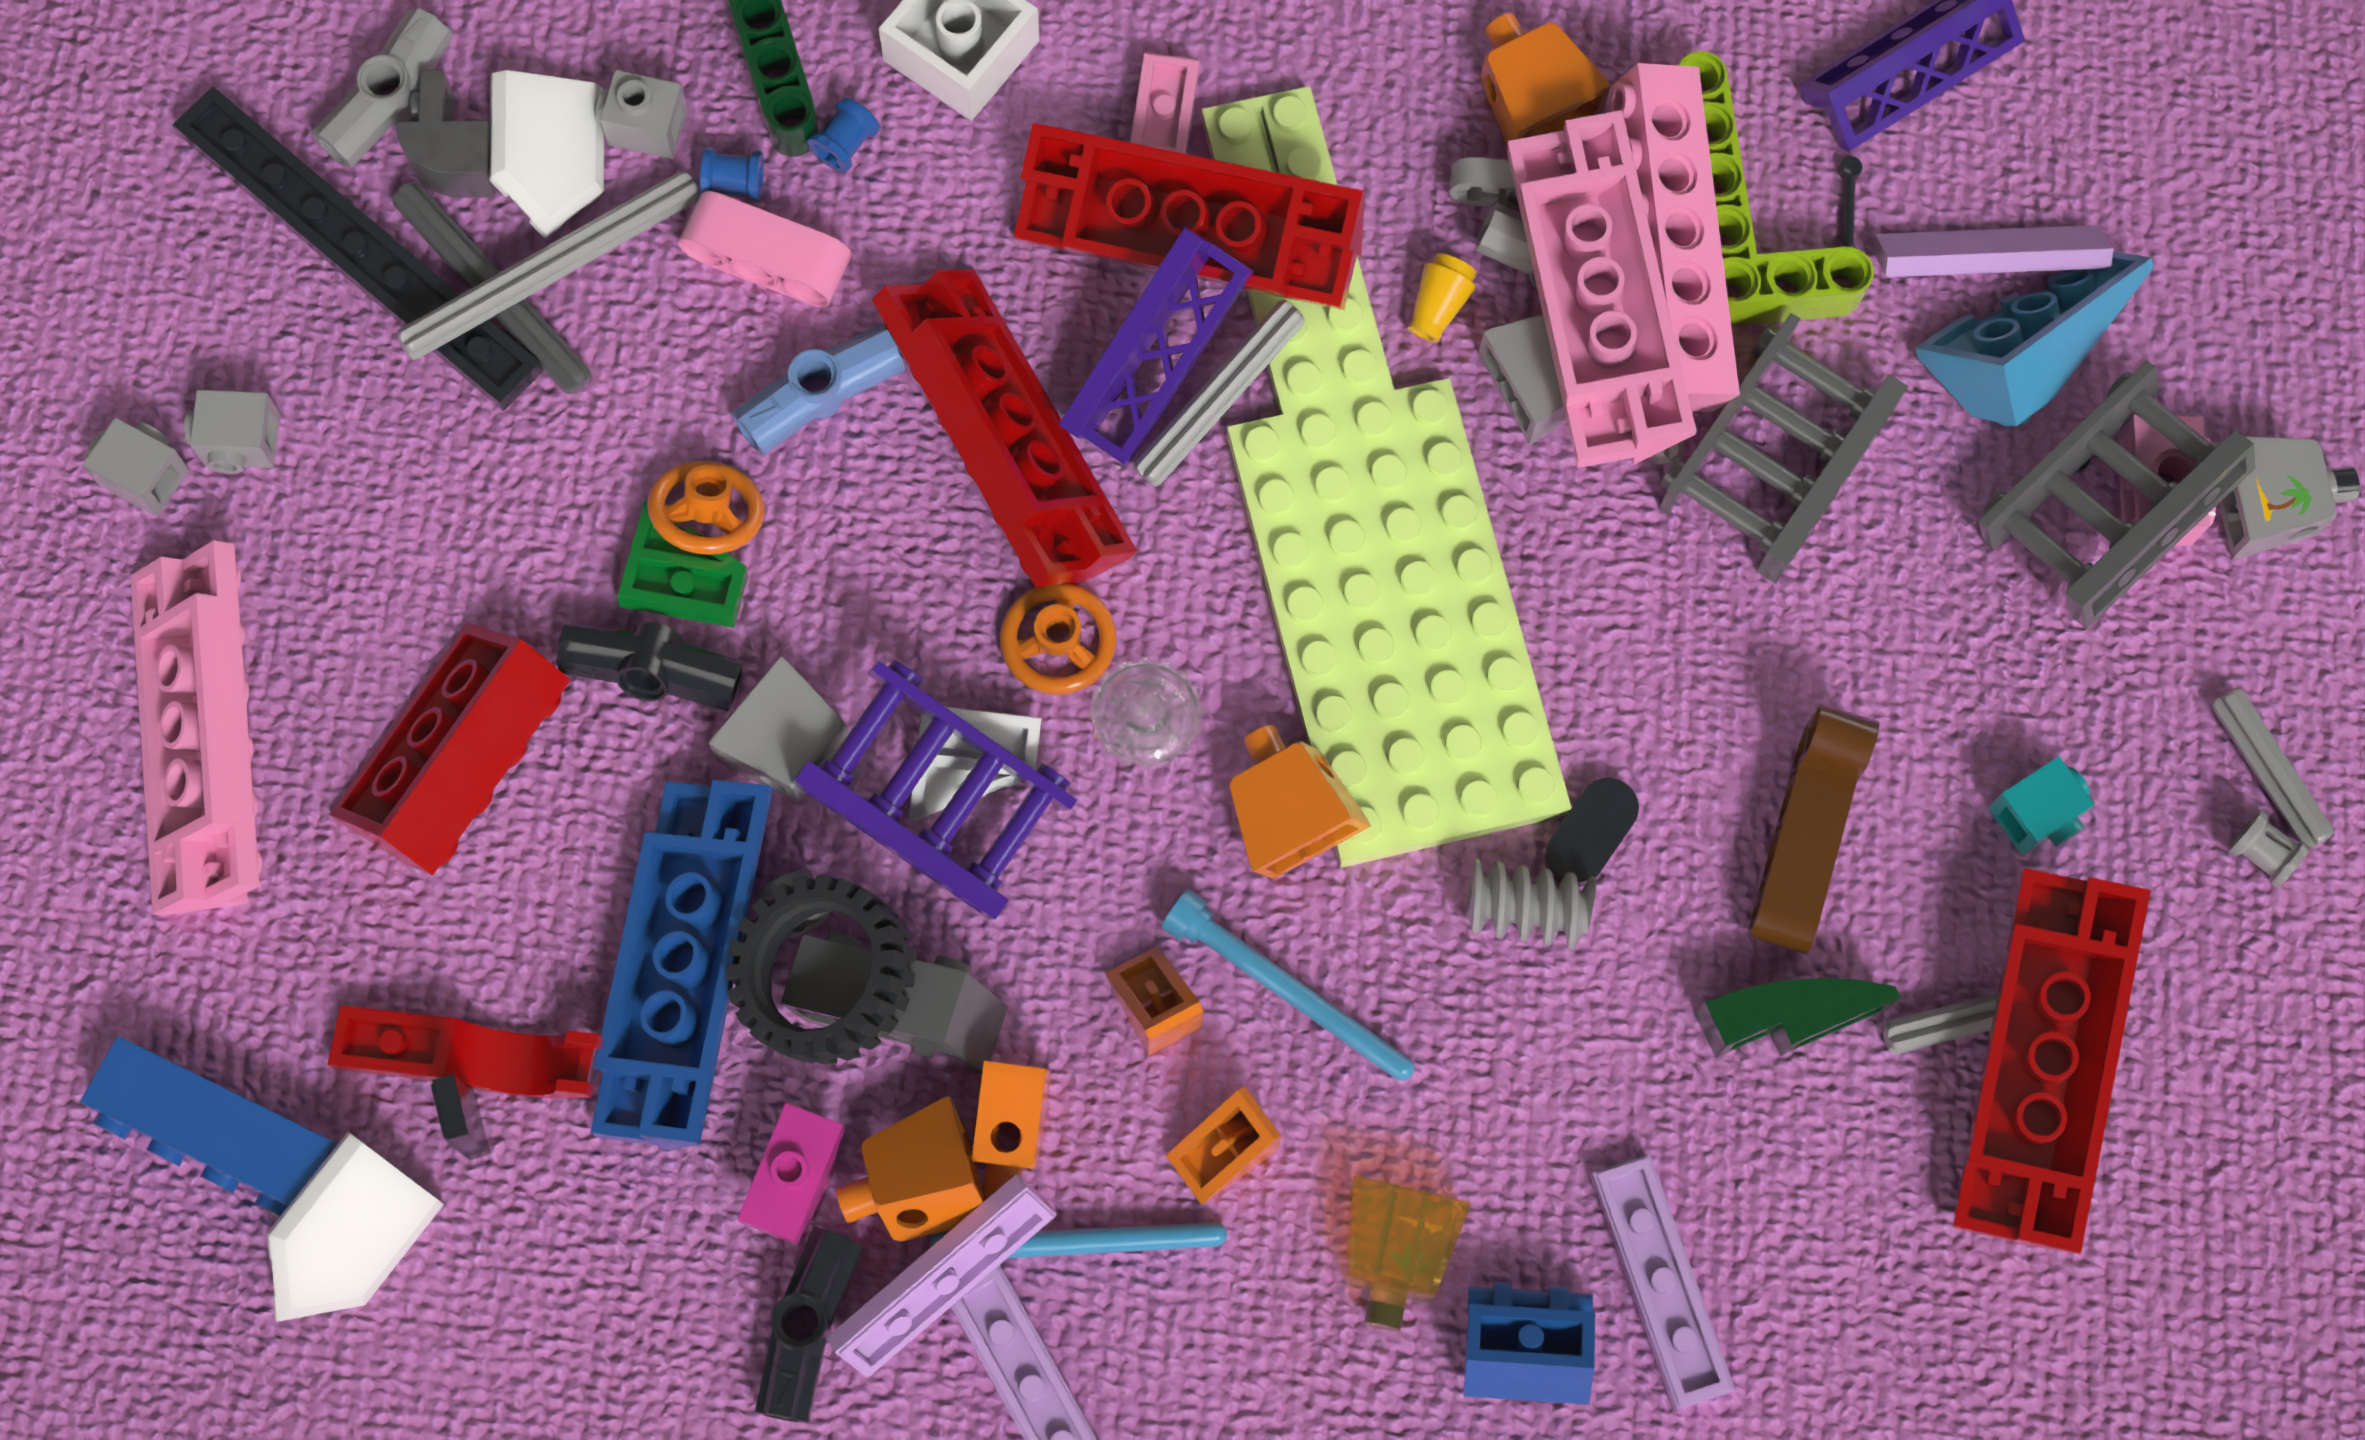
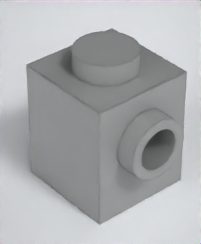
M615 70L610 89L601 90L596 106V121L602 124L608 145L674 159L688 111L682 85Z
M197 390L194 410H188L185 416V440L193 448L203 464L217 472L240 473L244 467L274 468L281 414L267 393Z
M116 417L106 431L99 432L93 438L87 449L86 460L82 464L99 486L155 517L159 516L189 472V468L175 449L168 446L170 440L164 434L144 422L139 421L134 428Z

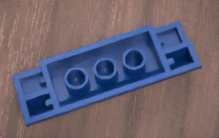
M713 780L712 786L667 781L665 783L655 833H644L601 1032L603 1037L602 1047L597 1050L594 1068L603 1073L590 1131L591 1134L598 1138L656 1145L664 1150L700 1145L730 1001L727 990L733 987V982L726 979V965L737 963V958L728 952L732 940L742 942L743 932L738 930L737 927L743 917L747 918L773 792V788L770 785Z

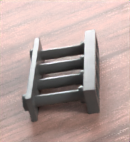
M1793 313L1789 314L1779 330L1772 325L1767 327L1751 353L1759 359L1739 386L1740 395L1727 403L1688 461L1678 456L1660 483V486L1666 489L1667 492L1659 510L1667 515L1671 513L1682 495L1685 494L1760 542L1758 549L1766 553L1756 572L1775 584L1779 581L1909 387L1888 374L1877 392L1869 386L1862 390L1789 344V341L1801 319ZM1776 362L1851 410L1849 416L1857 421L1848 435L1843 434L1839 430L1832 434L1758 387L1773 364ZM1744 406L1821 454L1818 459L1827 465L1817 480L1808 474L1803 479L1728 431ZM1716 450L1790 497L1791 499L1788 504L1796 508V511L1787 524L1778 519L1774 523L1770 522L1698 476V472L1712 452Z
M2148 360L2133 374L2126 372L2121 375L2110 387L2107 398L2008 493L2005 491L2000 492L1987 503L1982 512V518L1979 520L1984 543L1991 550H1994L2011 534L2068 582L2065 597L2069 615L2085 629H2088L2256 468L2254 443L2236 429L2222 443L2219 441L2210 443L2154 399L2159 393L2156 367ZM2133 415L2139 416L2195 461L2194 469L2179 484L2176 481L2167 483L2112 438ZM2093 455H2096L2153 501L2152 510L2137 524L2134 522L2126 524L2070 477ZM2052 494L2111 542L2109 545L2110 550L2094 565L2092 563L2084 565L2028 518Z

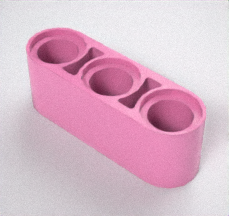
M705 191L701 194L678 241L680 249L696 261L816 307L829 306L852 257L850 249L834 237L711 191Z

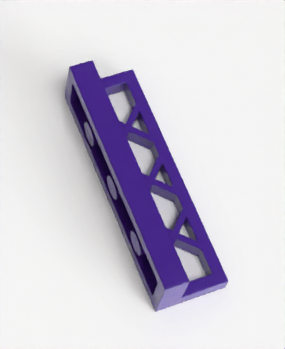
M1933 0L1804 80L1798 86L1805 104L1827 111L1840 149L1851 151L2025 41L2012 0ZM1996 12L2003 35L1987 45L1977 42L1985 19ZM1951 40L1960 43L1953 66L1943 73L1933 70L1941 46ZM1906 68L1917 71L1908 95L1900 100L1889 97L1896 75ZM1861 96L1872 98L1865 122L1852 129L1845 106Z
M1184 228L1058 425L1077 438L1089 440L1122 464L1129 465L1254 271L1198 233ZM1211 257L1234 272V275L1222 294L1201 298L1197 275L1208 258ZM1188 289H1190L1192 301L1180 303ZM1214 304L1211 311L1205 318L1203 307ZM1193 309L1197 332L1191 342L1169 347L1165 326L1173 313ZM1158 338L1160 350L1149 352ZM1183 353L1173 368L1171 355ZM1162 358L1166 380L1160 390L1155 393L1138 396L1134 373L1141 362ZM1125 387H1127L1129 398L1118 400ZM1151 402L1142 416L1140 404ZM1130 406L1134 430L1123 447L1100 433L1098 429L1111 410Z

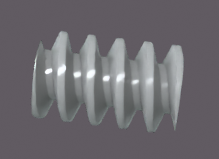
M1475 858L1470 877L1466 910L1472 934L1479 935L1488 919L1493 920L1496 938L1503 939L1509 926L1513 923L1517 924L1520 942L1527 943L1534 928L1539 927L1541 928L1544 946L1550 947L1557 933L1564 931L1568 950H1575L1582 935L1587 934L1590 926L1595 899L1596 878L1595 876L1589 877L1583 889L1579 891L1576 875L1567 872L1556 888L1551 870L1544 868L1540 871L1534 884H1531L1527 866L1519 865L1511 879L1507 880L1505 866L1501 861H1495L1485 877L1483 876L1479 858Z

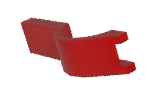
M340 1005L327 1065L336 1070L430 1081L455 1074L469 1088L522 1097L592 1098L594 1085L588 1082L594 1049H601L603 1037L596 1033L569 1030L566 1031V1034L556 1036L522 1034L492 1029L452 1017Z

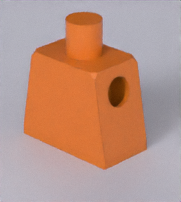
M1506 13L1493 20L1486 27L1485 33L1495 49L1485 55L1480 79L1506 146L1507 142L1511 140L1564 131L1566 120L1597 115L1604 111L1611 85L1557 24L1546 23L1525 33L1514 14Z
M1275 725L1261 727L1244 738V744L1254 766L1233 777L1230 780L1229 787L1249 864L1253 872L1276 879L1371 827L1363 811L1318 749L1304 742H1297L1286 748Z
M984 1061L972 1161L986 1163L983 1185L986 1200L1017 1173L1022 1177L1023 1168L1035 1169L1038 1167L1051 1070ZM1007 1122L1015 1124L1020 1129L1018 1147L1012 1151L1004 1150L998 1145L1000 1126Z
M950 1096L932 1103L865 1139L861 1145V1150L868 1176L836 1188L838 1203L847 1223L878 1212L892 1239L900 1242L952 1230L986 1200L976 1161H972L973 1149L969 1134Z

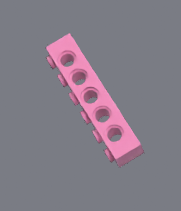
M1637 63L1612 85L1610 111L1622 110L1692 412H1713L1739 396L1740 392L1699 67ZM1679 342H1681V343L1683 344V346L1685 347L1687 353L1682 349V347H1681V345H1680Z

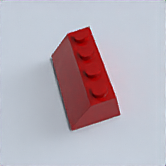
M466 623L329 815L406 865L433 876L440 866L446 864L453 857L458 848L459 838L473 818L479 816L489 806L493 798V790L507 770L515 766L523 758L528 747L527 742L540 723L556 711L562 699L561 694L571 679L522 639Z

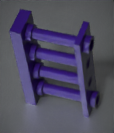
M893 659L890 665L886 666L878 661L867 675L882 684V687L830 761L823 759L819 766L810 761L805 762L791 783L987 919L996 920L1009 899L997 892L1003 883L998 878L1050 803L1062 811L1073 808L1077 799L1066 792L1071 783L1045 764L1041 763L1038 769L1034 770L920 690L918 687L923 679L902 663ZM903 699L932 719V721L880 796L874 793L869 801H866L848 788L854 780L850 774ZM953 734L982 755L930 830L923 828L917 836L898 823L903 816L899 809ZM1002 768L1029 787L1030 791L979 865L973 862L969 869L966 870L948 858V855L953 850L949 843Z

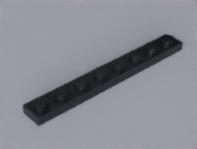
M213 86L172 124L182 139L402 326H406L460 295ZM489 319L433 350L436 355L502 411H505L544 372L537 359Z

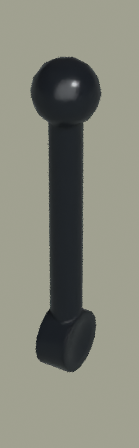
M1853 156L1844 158L1838 169L1840 177L1844 179L1843 242L1840 247L1858 249L1854 245L1855 184L1863 166L1862 162Z

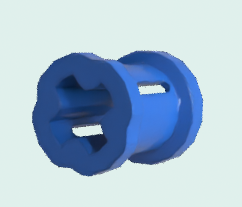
M842 97L835 104V110L837 111L820 134L813 133L808 138L807 144L810 151L822 163L839 173L845 174L852 167V156L866 138L875 137L881 129L877 119L864 106L850 98Z
M704 148L700 170L701 194L705 191H711L719 194L748 196L751 202H760L764 184V155L762 151H753L750 156L717 154L715 148Z

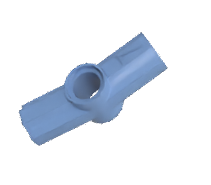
M881 323L825 351L811 349L801 352L794 357L786 374L731 413V416L753 449L762 456H765L813 419H823L833 415L839 410L844 400L904 372L905 365L892 336ZM815 377L825 378L830 381L828 386L820 391L814 392L802 388L808 380Z

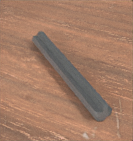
M406 182L399 187V190L392 196L394 207L469 289L500 273L419 183ZM525 299L495 315L496 319L517 342L540 362L543 370L564 393L577 394L591 380L592 375L588 367Z

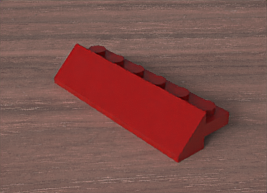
M1033 122L1020 179L1025 181L1026 184L1013 236L1016 240L1158 270L1183 229L1187 228L1198 233L1254 271L1243 289L1339 310L1345 309L1356 258L1361 257L1365 192L1363 190ZM1209 257L1197 275V279L1227 285L1234 272Z
M975 269L937 270L924 284L885 285L872 298L883 319L884 326L897 343L910 366L913 378L921 385L937 414L939 424L950 436L964 461L967 473L975 480L992 510L995 522L1004 531L1019 558L1021 568L1030 577L1035 588L1064 583L1079 585L1138 552L1070 433L1058 425L1062 419Z
M2028 868L2023 869L1952 1228L2008 1240L2015 1244L2081 1254L2151 890L2088 877L2087 880H2081Z

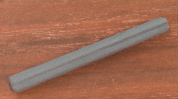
M686 171L678 172L400 328L397 335L402 349L411 359H419L695 203L699 198V190L695 181Z

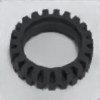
M816 875V880L803 876L793 879V887L780 884L771 889L770 891L774 899L769 901L760 898L752 906V909L758 914L754 921L743 917L737 929L745 933V937L742 942L732 940L728 953L737 958V963L726 965V979L735 983L736 987L727 991L730 1003L740 1008L735 1013L742 1025L751 1029L749 1033L756 1040L774 1051L793 1059L812 1064L817 1062L826 1065L837 1064V1058L850 1061L860 1057L859 1048L872 1050L881 1043L877 1036L881 1030L887 1033L893 1031L899 1022L891 1016L896 1009L905 1012L910 1001L908 997L902 994L904 987H914L915 973L907 969V964L915 962L914 949L905 943L907 939L911 938L906 926L897 920L899 915L882 899L865 888L841 878L838 880L828 875ZM835 911L849 915L864 928L871 943L872 969L863 995L846 1016L827 1027L805 1029L791 1024L778 1012L772 998L771 970L779 946L795 926L815 914Z

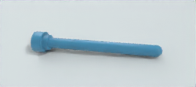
M1188 888L1175 903L1161 925L1163 930L1180 942L1184 938H1187L1192 943L1200 940L1395 1079L1405 1081L1413 1075L1414 1065L1409 1058L1213 921L1214 913L1206 908L1208 904L1206 900Z
M1219 1222L1042 1231L1037 1232L1008 1258L1218 1247L1226 1241L1227 1229ZM949 1231L932 1234L931 1247Z

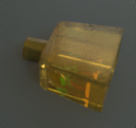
M1354 1176L1348 1200L1345 1284L1370 1290L1364 1324L1382 1330L1400 1332L1407 1299L1423 1303H1430L1433 1300L1468 1214L1470 1202Z

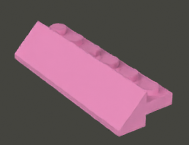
M1622 110L1566 120L1564 131L1508 141L1507 154L1577 468L1632 458L1634 465L1694 436L1697 430Z
M213 540L182 560L159 557L130 575L153 915H169L248 904V891L260 886L259 875L262 868V858L257 849L255 827L258 803L252 787L251 758L253 755V741L248 733L246 706L249 697V685L244 678L242 653L245 630L240 622L238 599L241 576L236 566L234 543Z

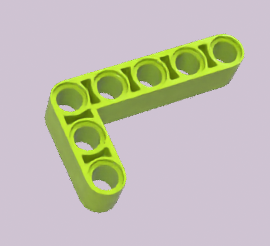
M1696 51L1689 53L1681 60L1679 66L1699 67L1701 84L1708 89L1707 91H1702L1707 133L1717 140L1715 142H1708L1713 183L1721 186L1725 193L1721 194L1715 193L1719 232L1729 237L1733 242V245L1730 246L1721 245L1726 286H1732L1742 294L1740 298L1728 297L1731 326L1784 322L1790 313L1801 318L1800 320L1842 317L1851 314L1858 308L1874 278V267L1871 259L1863 251L1853 247H1835L1757 254L1727 69L1724 62L1717 55L1710 52ZM1832 276H1843L1854 287L1843 288L1833 281ZM1787 281L1793 284L1798 292L1787 293L1781 290L1775 282Z

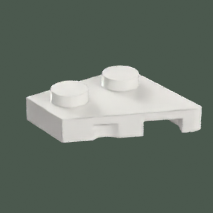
M946 707L1034 770L1036 769L1041 718ZM922 712L918 740L932 721ZM952 734L913 789L909 819L919 820L944 810L982 754ZM1001 768L983 796L1021 782Z

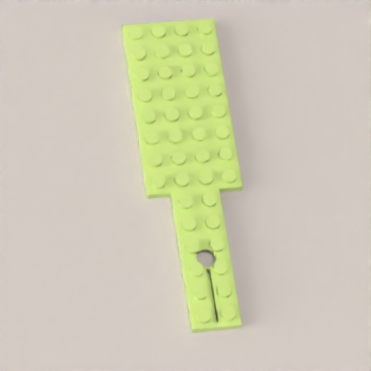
M1310 86L1202 109L1201 121L1213 160L1277 173L1262 118L1264 116L1279 173L1337 185ZM1358 257L1356 258L1344 310L1247 290L1256 326L1281 300H1285L1296 307L1302 313L1305 320L1300 330L1267 365L1280 415L1228 426L1227 438L1307 744L1318 749L1323 754L1371 825L1366 830L1334 846L1340 868L1566 816L1571 810L1570 800L1450 378L1394 390Z

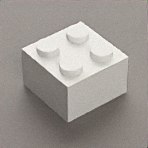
M903 0L879 27L883 61L972 121L1039 42L1038 8L1026 0Z

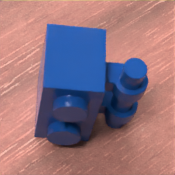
M1494 1281L1493 1287L1468 1286V1319L1464 1370L1465 1397L1589 1405L1595 1369V1312H1593V1294L1569 1292V1286L1549 1285V1291L1512 1289V1282Z

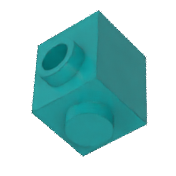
M2058 756L2001 793L1987 809L2023 857L2047 840H2050L2056 848L2081 832L2085 826L2080 818L2095 803L2089 797L2090 789L2084 777L2075 768L2067 767L2060 756Z

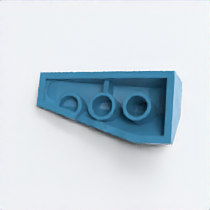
M2113 251L2111 267L2060 271L2048 277L2049 288L2023 296L2016 292L1999 300L2001 310L1976 321V317L1969 313L1952 321L1915 348L1917 358L1972 417L1998 422L2003 426L2023 424L2031 419L2032 414L2053 400L2152 271L2154 268L2152 257Z

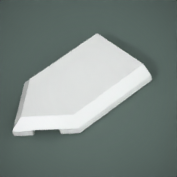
M511 70L492 73L490 79L489 181L505 197L510 196L531 218L529 223L544 239H547L561 228L564 222L583 207L586 208L604 192V130L602 124L596 121L597 101L603 88L594 82Z
M347 1132L267 1232L269 1259L272 1262L274 1295H272L274 1319L278 1322L366 1305L444 1204Z

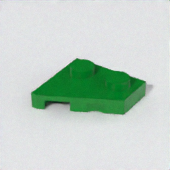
M645 500L617 595L619 607L735 628L748 580L747 566L728 553L714 555L696 554L672 545L653 527L648 514V500ZM677 523L674 524L689 534L704 537L690 526L685 530Z

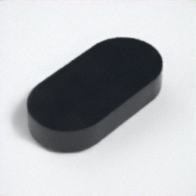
M1601 778L1585 788L1547 844L1544 860L1546 868L1551 870L1554 880L1560 883L1565 873L1571 872L1577 877L1578 887H1582L1589 877H1598L1638 817L1639 802L1635 792L1628 784L1615 778Z

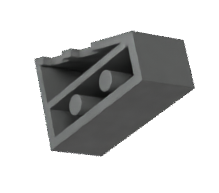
M828 932L826 939L803 935L780 1004L802 1020L827 1027L848 1014L864 993L872 969L871 950L862 948L863 943L858 939L837 932ZM937 956L934 964L918 960L907 964V969L915 973L914 987H904L902 994L910 999L906 1011L896 1009L891 1017L899 1023L891 1033L881 1030L877 1036L882 1039L914 1046L912 1051L914 1054L930 1059L934 1051L957 1056L968 1065V1070L982 1074L984 1061H991L1008 1006L969 974L971 967L961 961Z

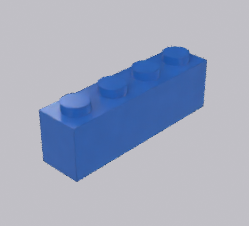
M120 1036L116 1037L79 1101L97 1112L92 1124L124 1140L127 1139L129 1133L133 1130L151 1139L146 1148L147 1151L180 1167L186 1156L205 1166L200 1175L201 1178L231 1193L235 1192L239 1183L259 1192L254 1204L279 1217L338 1145Z

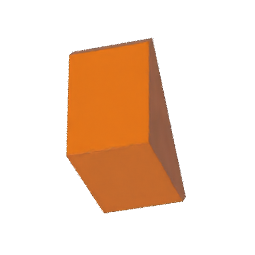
M1158 946L1104 973L1148 1056L1202 1028L1204 1011L1200 1001Z
M1244 1086L1232 1094L1165 1156L1202 1205L1278 1151L1282 1136Z

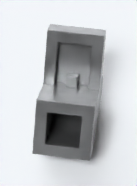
M421 70L420 92H412L411 94L412 122H396L397 137L413 173L427 188L444 196L454 198L496 197V187L489 181L490 126L488 121H453L454 94L444 70Z

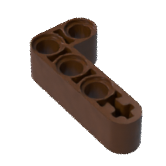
M1820 704L1807 722L1796 751L1752 912L1748 937L1802 954H1808L1819 926L1858 779L1865 772L1875 747L1879 732V721Z

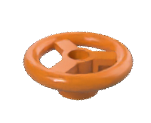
M692 461L667 470L653 484L647 501L650 521L656 531L666 541L682 550L704 555L727 553L744 546L758 533L765 515L764 501L755 483L738 469L714 461ZM685 481L684 497L674 504L665 506L668 493L676 485ZM732 487L737 489L746 501L747 516L744 522L734 516L729 508ZM690 520H696L704 524L712 523L726 535L718 537L696 536L681 530L674 524Z
M1069 583L1034 587L1028 590L1010 606L1000 629V649L1009 670L1024 685L1046 694H1070L1092 685L1107 670L1116 650V627L1107 607L1090 591ZM1057 600L1056 604L1045 607L1036 616L1034 636L1017 641L1018 629L1025 615L1041 603ZM1075 604L1087 610L1096 622L1099 632V645L1095 656L1080 644L1081 621L1078 614L1074 611ZM1054 629H1063L1069 634L1063 641H1053L1047 636ZM1047 652L1052 656H1065L1081 671L1066 677H1050L1033 670L1024 659Z

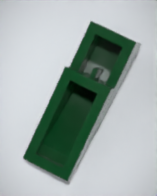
M1836 978L1784 980L1740 989L1704 1002L1695 1016L1716 1058L1768 1035L1771 1036L1780 1056L1889 1009L1901 996L1896 986L1864 980Z

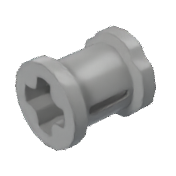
M2260 810L2241 830L2227 851L2235 857L2240 854L2244 855L2269 874V883L2278 888L2301 864L2310 851V846L2303 841L2296 844L2268 822L2269 815Z

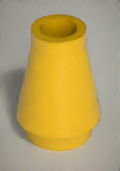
M1436 253L1431 263L1424 264L1413 317L1408 330L1419 338L1438 343L1444 330L1476 289L1473 283L1477 273L1476 270L1456 257Z

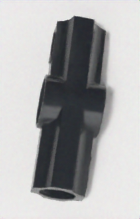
M572 622L570 625H564L558 640L559 647L556 663L562 673L617 683L626 694L643 701H658L668 694L729 711L734 703L743 672L744 661L686 645L682 637L675 630L656 622L639 624L633 632Z
M816 1226L813 1227L784 1297L776 1304L771 1315L772 1333L755 1414L794 1423L809 1424L825 1346L828 1343L826 1337L832 1333V1323L864 1250L863 1245L830 1230ZM799 1309H810L815 1311L818 1316V1326L815 1333L805 1340L791 1339L786 1333L788 1317Z

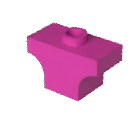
M785 1103L737 1218L738 1221L798 1245L809 1221L814 1223L837 1167L835 1160L845 1130L844 1125Z

